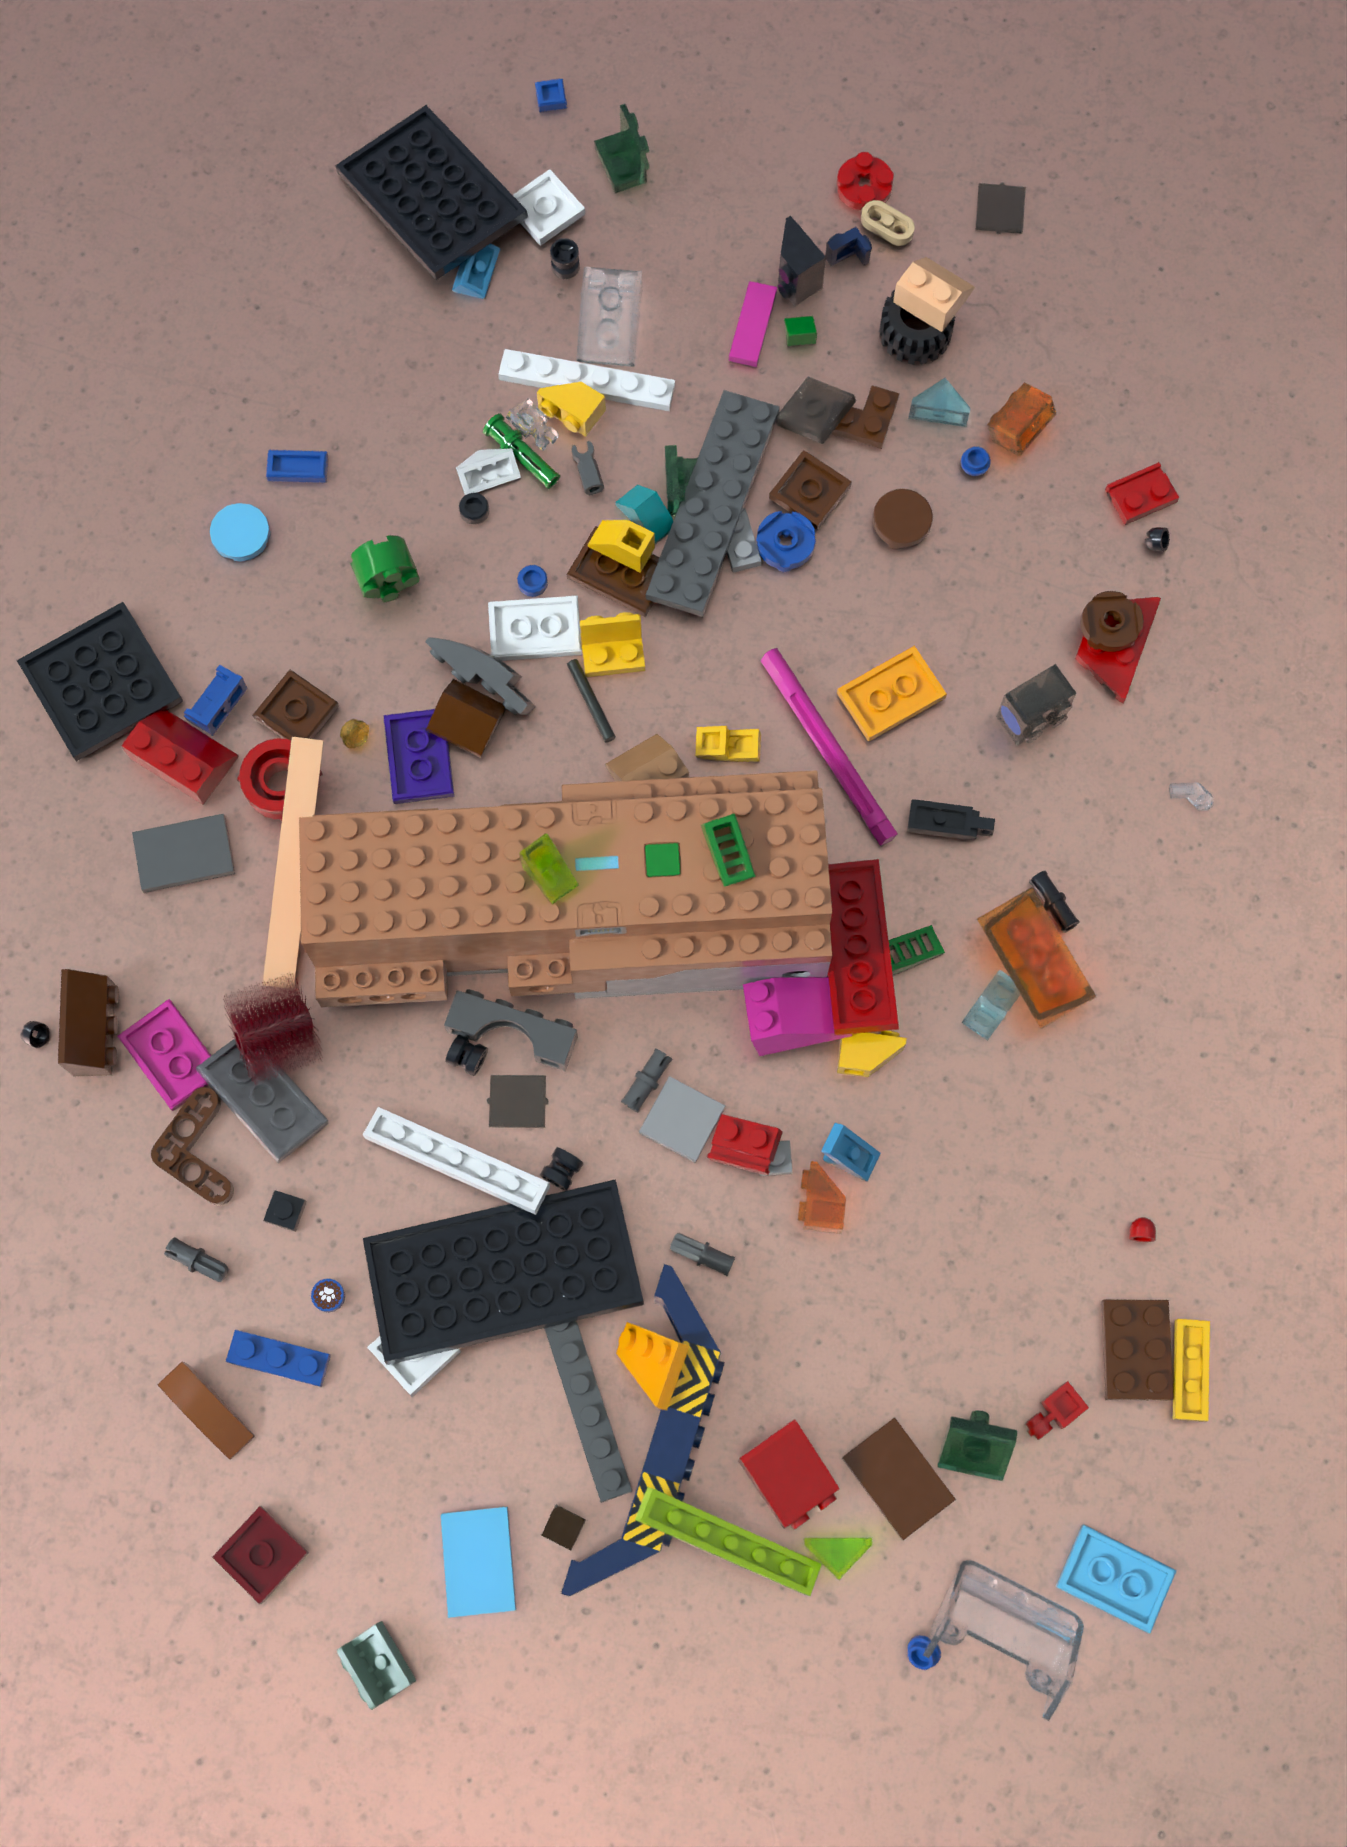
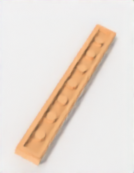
M292 737L262 983L264 986L265 983L266 986H269V984L271 986L272 983L274 987L275 984L273 985V983L276 981L279 986L280 979H282L281 982L286 983V988L288 978L291 980L290 985L294 983L295 986L294 979H296L301 936L299 817H312V815H315L323 740Z

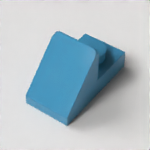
M834 1123L821 1150L825 1154L823 1160L826 1163L864 1181H868L881 1154L846 1126Z

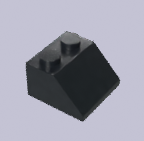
M790 215L786 218L777 287L780 294L785 299L789 298L794 306L823 288L826 256Z

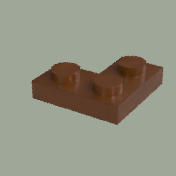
M872 385L863 410L835 402L826 427V433L882 449L900 393Z

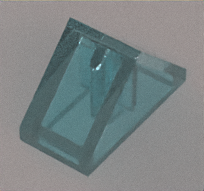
M943 378L912 399L908 418L966 427L970 407L949 381Z

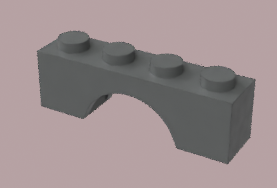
M467 989L466 992L456 991L444 1024L448 1033L457 1036L461 1034L469 1040L477 1042L485 1033L499 1027L514 1028L524 1033L532 1042L536 1062L566 1071L578 1038L577 1029L573 1028L572 1023L562 1019H555V1022L544 1019L542 1013L532 1009H526L525 1012L513 1009L514 1005L505 1000L496 999L495 1002L483 999V994L471 989Z

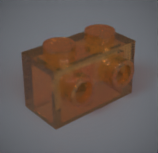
M1024 382L1017 391L1010 395L1005 405L993 414L987 424L992 441L1020 457L1056 416L1057 413L1052 396Z

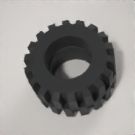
M893 290L891 297H887L882 310L879 334L882 336L881 343L883 347L888 346L887 352L891 356L896 354V360L902 362L903 359H906L908 364L914 365L915 361H919L921 365L926 364L929 358L932 361L938 359V354H943L950 343L955 316L943 332L932 326L923 330L912 329L903 321L916 316L893 302L895 290Z

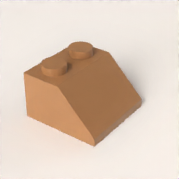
M658 734L653 735L605 764L616 782L689 778V771L674 748Z

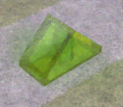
M547 833L519 852L522 867L551 904H554L579 885Z
M803 1538V1546L836 1580H840L872 1546V1538Z

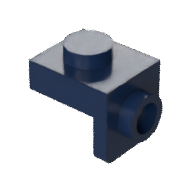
M854 227L843 234H835L829 239L826 244V260L830 266H833L856 254L862 264L866 265L870 262L872 245L866 235H862L857 227Z

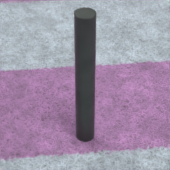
M578 659L569 661L567 666L604 741L610 742L614 740L616 736Z

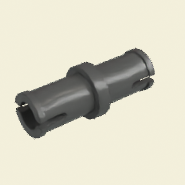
M655 1048L654 1053L642 1071H637L635 1074L636 1080L621 1102L638 1113L652 1089L656 1090L659 1086L657 1081L673 1059Z

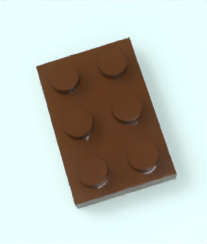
M1102 1300L1105 1400H1174L1169 1300Z

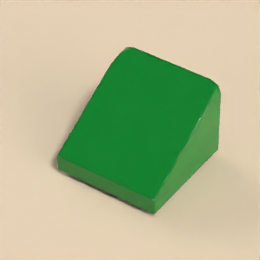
M813 316L784 318L787 346L816 344L817 330Z

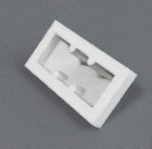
M511 448L478 450L456 467L464 495L477 493L521 478Z

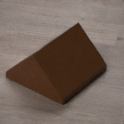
M453 679L442 692L426 731L481 758L507 708L495 699Z

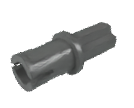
M677 1233L674 1236L670 1247L671 1251L697 1262L696 1266L700 1267L702 1264L723 1273L725 1276H728L735 1260L734 1256H729L710 1247L709 1242L703 1244L681 1233Z
M175 1237L166 1246L164 1256L187 1266L190 1272L198 1271L217 1282H221L228 1273L226 1264L205 1254V1250L202 1248L196 1249Z

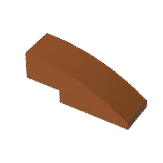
M182 1361L157 1384L186 1417L229 1460L255 1437L188 1363Z

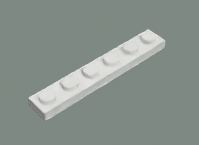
M504 349L498 373L499 380L539 388L581 381L604 395L605 400L670 411L675 389V380L509 349Z
M380 1107L377 1108L363 1133L364 1138L535 1215L550 1188L549 1182Z

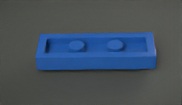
M235 1330L225 1362L322 1387L331 1355Z

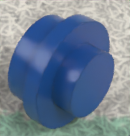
M981 447L967 449L961 457L962 469L971 476L983 475L990 467V456Z
M921 1635L915 1636L908 1644V1659L916 1668L927 1670L938 1664L941 1659V1650L931 1638Z

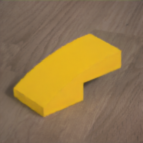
M727 726L697 727L695 752L697 758L733 762H760L761 732L759 729L729 730Z

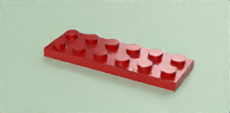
M879 859L828 864L832 917L830 921L832 959L828 977L834 1035L899 1029Z

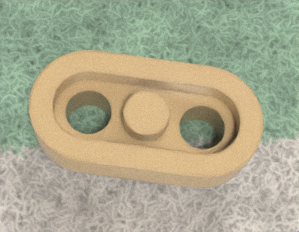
M874 200L864 205L861 222L867 230L896 246L906 245L912 240L915 226L910 217L882 201ZM871 218H878L879 221H874ZM900 231L903 234H896L895 232Z

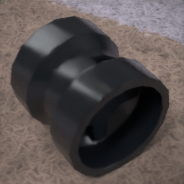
M561 238L556 240L550 248L552 271L559 278L570 279L580 269L579 248L571 239Z
M459 1034L450 1046L445 1062L454 1067L459 1065L464 1068L466 1073L475 1076L485 1061L488 1048L481 1044L474 1045L469 1042L467 1037Z
M556 1147L551 1155V1163L543 1168L540 1176L554 1186L567 1191L572 1184L571 1178L573 1174L579 1172L584 1163L573 1154Z

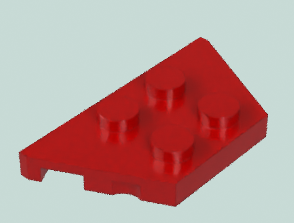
M1159 597L1129 599L1133 604L1135 602L1138 604L1143 614V627L1131 647L1116 652L1093 649L1088 645L1087 639L1083 635L1075 660L1085 669L1090 670L1093 677L1101 685L1105 684L1116 694L1115 698L1121 703H1124L1161 601ZM1110 615L1104 621L1109 627H1115L1116 624H1120L1119 621L1114 620L1113 616Z

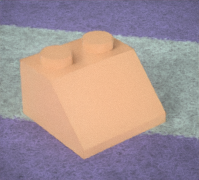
M924 257L912 262L896 283L893 302L940 332H943L974 291L975 286L931 259Z

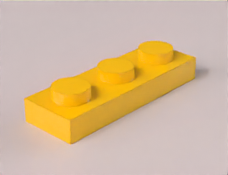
M1175 1319L1173 1419L1200 1422H1207L1209 1420L1210 1321Z

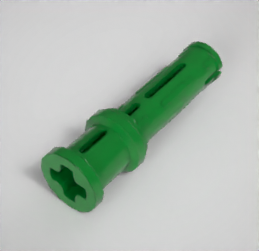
M501 413L494 415L484 426L483 433L487 437L491 436L500 445V449L511 448L515 458L527 470L540 480L547 489L552 488L559 481L560 474L555 472L523 441L522 433L519 430H513L504 421L505 418ZM527 456H528L536 465H534V464L527 458Z

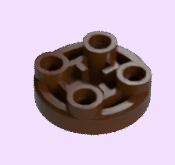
M896 489L884 494L876 503L873 512V526L877 535L890 548L896 550L902 547L914 546L924 540L930 532L933 521V513L928 501L921 494L909 489Z

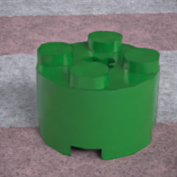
M388 535L386 536L388 541L375 545L373 540L367 541L351 554L353 561L350 564L364 598H381L383 602L393 601L398 598L400 591L419 583L420 577L405 539L400 536Z

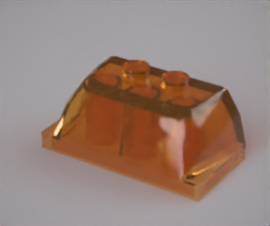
M1032 887L977 918L1041 1029L1097 998Z

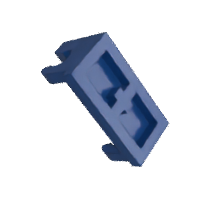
M221 665L216 668L215 678L192 709L187 708L184 712V718L211 736L215 734L248 689L241 676Z

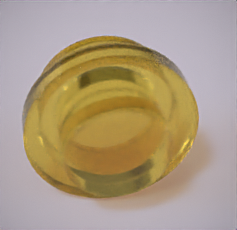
M351 719L346 722L340 731L343 744L350 749L362 746L368 739L369 726L364 721H358L357 719Z

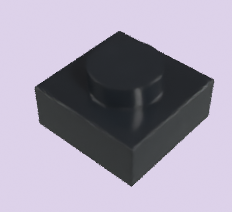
M274 1190L263 1221L296 1232L307 1201Z

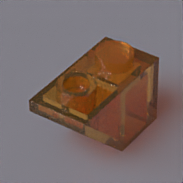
M811 1161L809 1170L803 1169L801 1189H807L806 1201H799L797 1221H803V1230L841 1234L844 1226L846 1197L819 1163Z

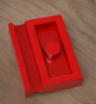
M1160 462L1109 483L1105 489L1106 493H1109L1111 496V501L1124 525L1173 505L1179 500V496L1166 473H1163Z
M721 1114L711 1143L713 1146L707 1158L714 1162L769 1176V1167L774 1160L783 1132L776 1127Z

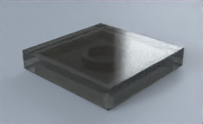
M808 376L779 412L776 424L824 444L855 404L856 398L852 393Z

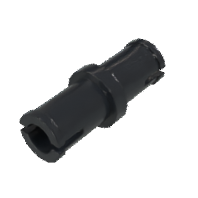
M1046 871L1036 874L1029 880V883L1043 901L1042 907L1045 911L1051 913L1061 928L1062 933L1070 931L1080 923L1065 902V894L1063 892L1059 893Z

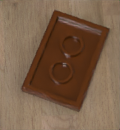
M595 526L569 569L567 579L646 617L654 604L653 601L646 600V592L660 557L651 554L640 573L588 547V543L598 528Z
M895 1417L842 1457L843 1461L902 1541L956 1500Z

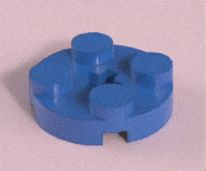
M778 511L768 515L759 525L756 538L760 557L768 565L777 568L781 572H789L794 568L804 565L813 555L816 543L815 530L812 523L800 513L793 511L792 514ZM781 535L785 538L788 536L793 537L791 545L780 544L781 539L779 537Z

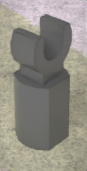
M587 441L588 451L583 454L577 451L576 445H572V457L578 463L577 468L585 493L592 495L602 492L604 484L597 461L593 458V444L591 441Z

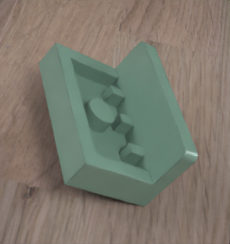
M382 1621L337 1649L343 1668L350 1674L358 1688L361 1699L367 1703L371 1710L417 1681Z

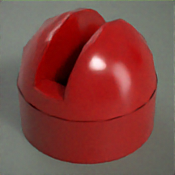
M1146 1217L1136 1219L1131 1224L1129 1239L1136 1242L1156 1241L1155 1224Z

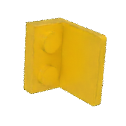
M623 612L616 615V617L590 616L586 620L580 621L586 677L645 671L640 614Z

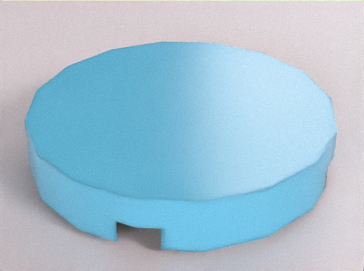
M243 503L228 505L220 510L212 520L210 527L211 541L218 553L225 558L228 557L240 562L253 559L261 554L266 548V543L271 533L267 518L260 509Z

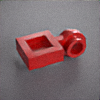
M1067 1381L1040 1402L1048 1414L1044 1416L1039 1412L1025 1423L1029 1428L1027 1433L1031 1437L1034 1435L1039 1440L1053 1429L1050 1424L1053 1419L1061 1429H1064L1089 1407Z

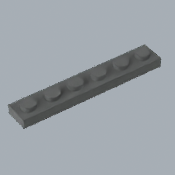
M577 1321L544 1328L600 1502L602 1503L633 1492Z

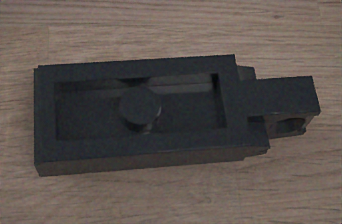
M913 799L911 800L907 832L966 840L976 839L977 835H993L995 819L979 817L980 811L973 810V807Z

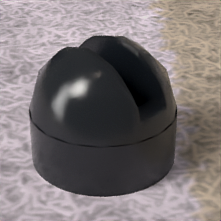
M1156 527L1150 529L1146 533V536L1149 537L1145 539L1146 546L1150 550L1165 552L1170 540L1168 528Z
M29 1021L24 1024L21 1033L22 1041L35 1048H40L46 1044L50 1034L46 1024L38 1021ZM34 1030L38 1031L36 1037L32 1036Z

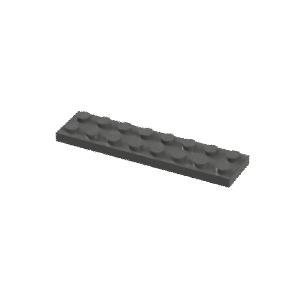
M726 390L723 391L646 592V600L703 617L779 415L780 406Z

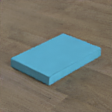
M508 1507L441 1514L448 1618L516 1611Z
M1082 1525L1056 1584V1588L1146 1633H1151L1177 1570L1086 1525Z

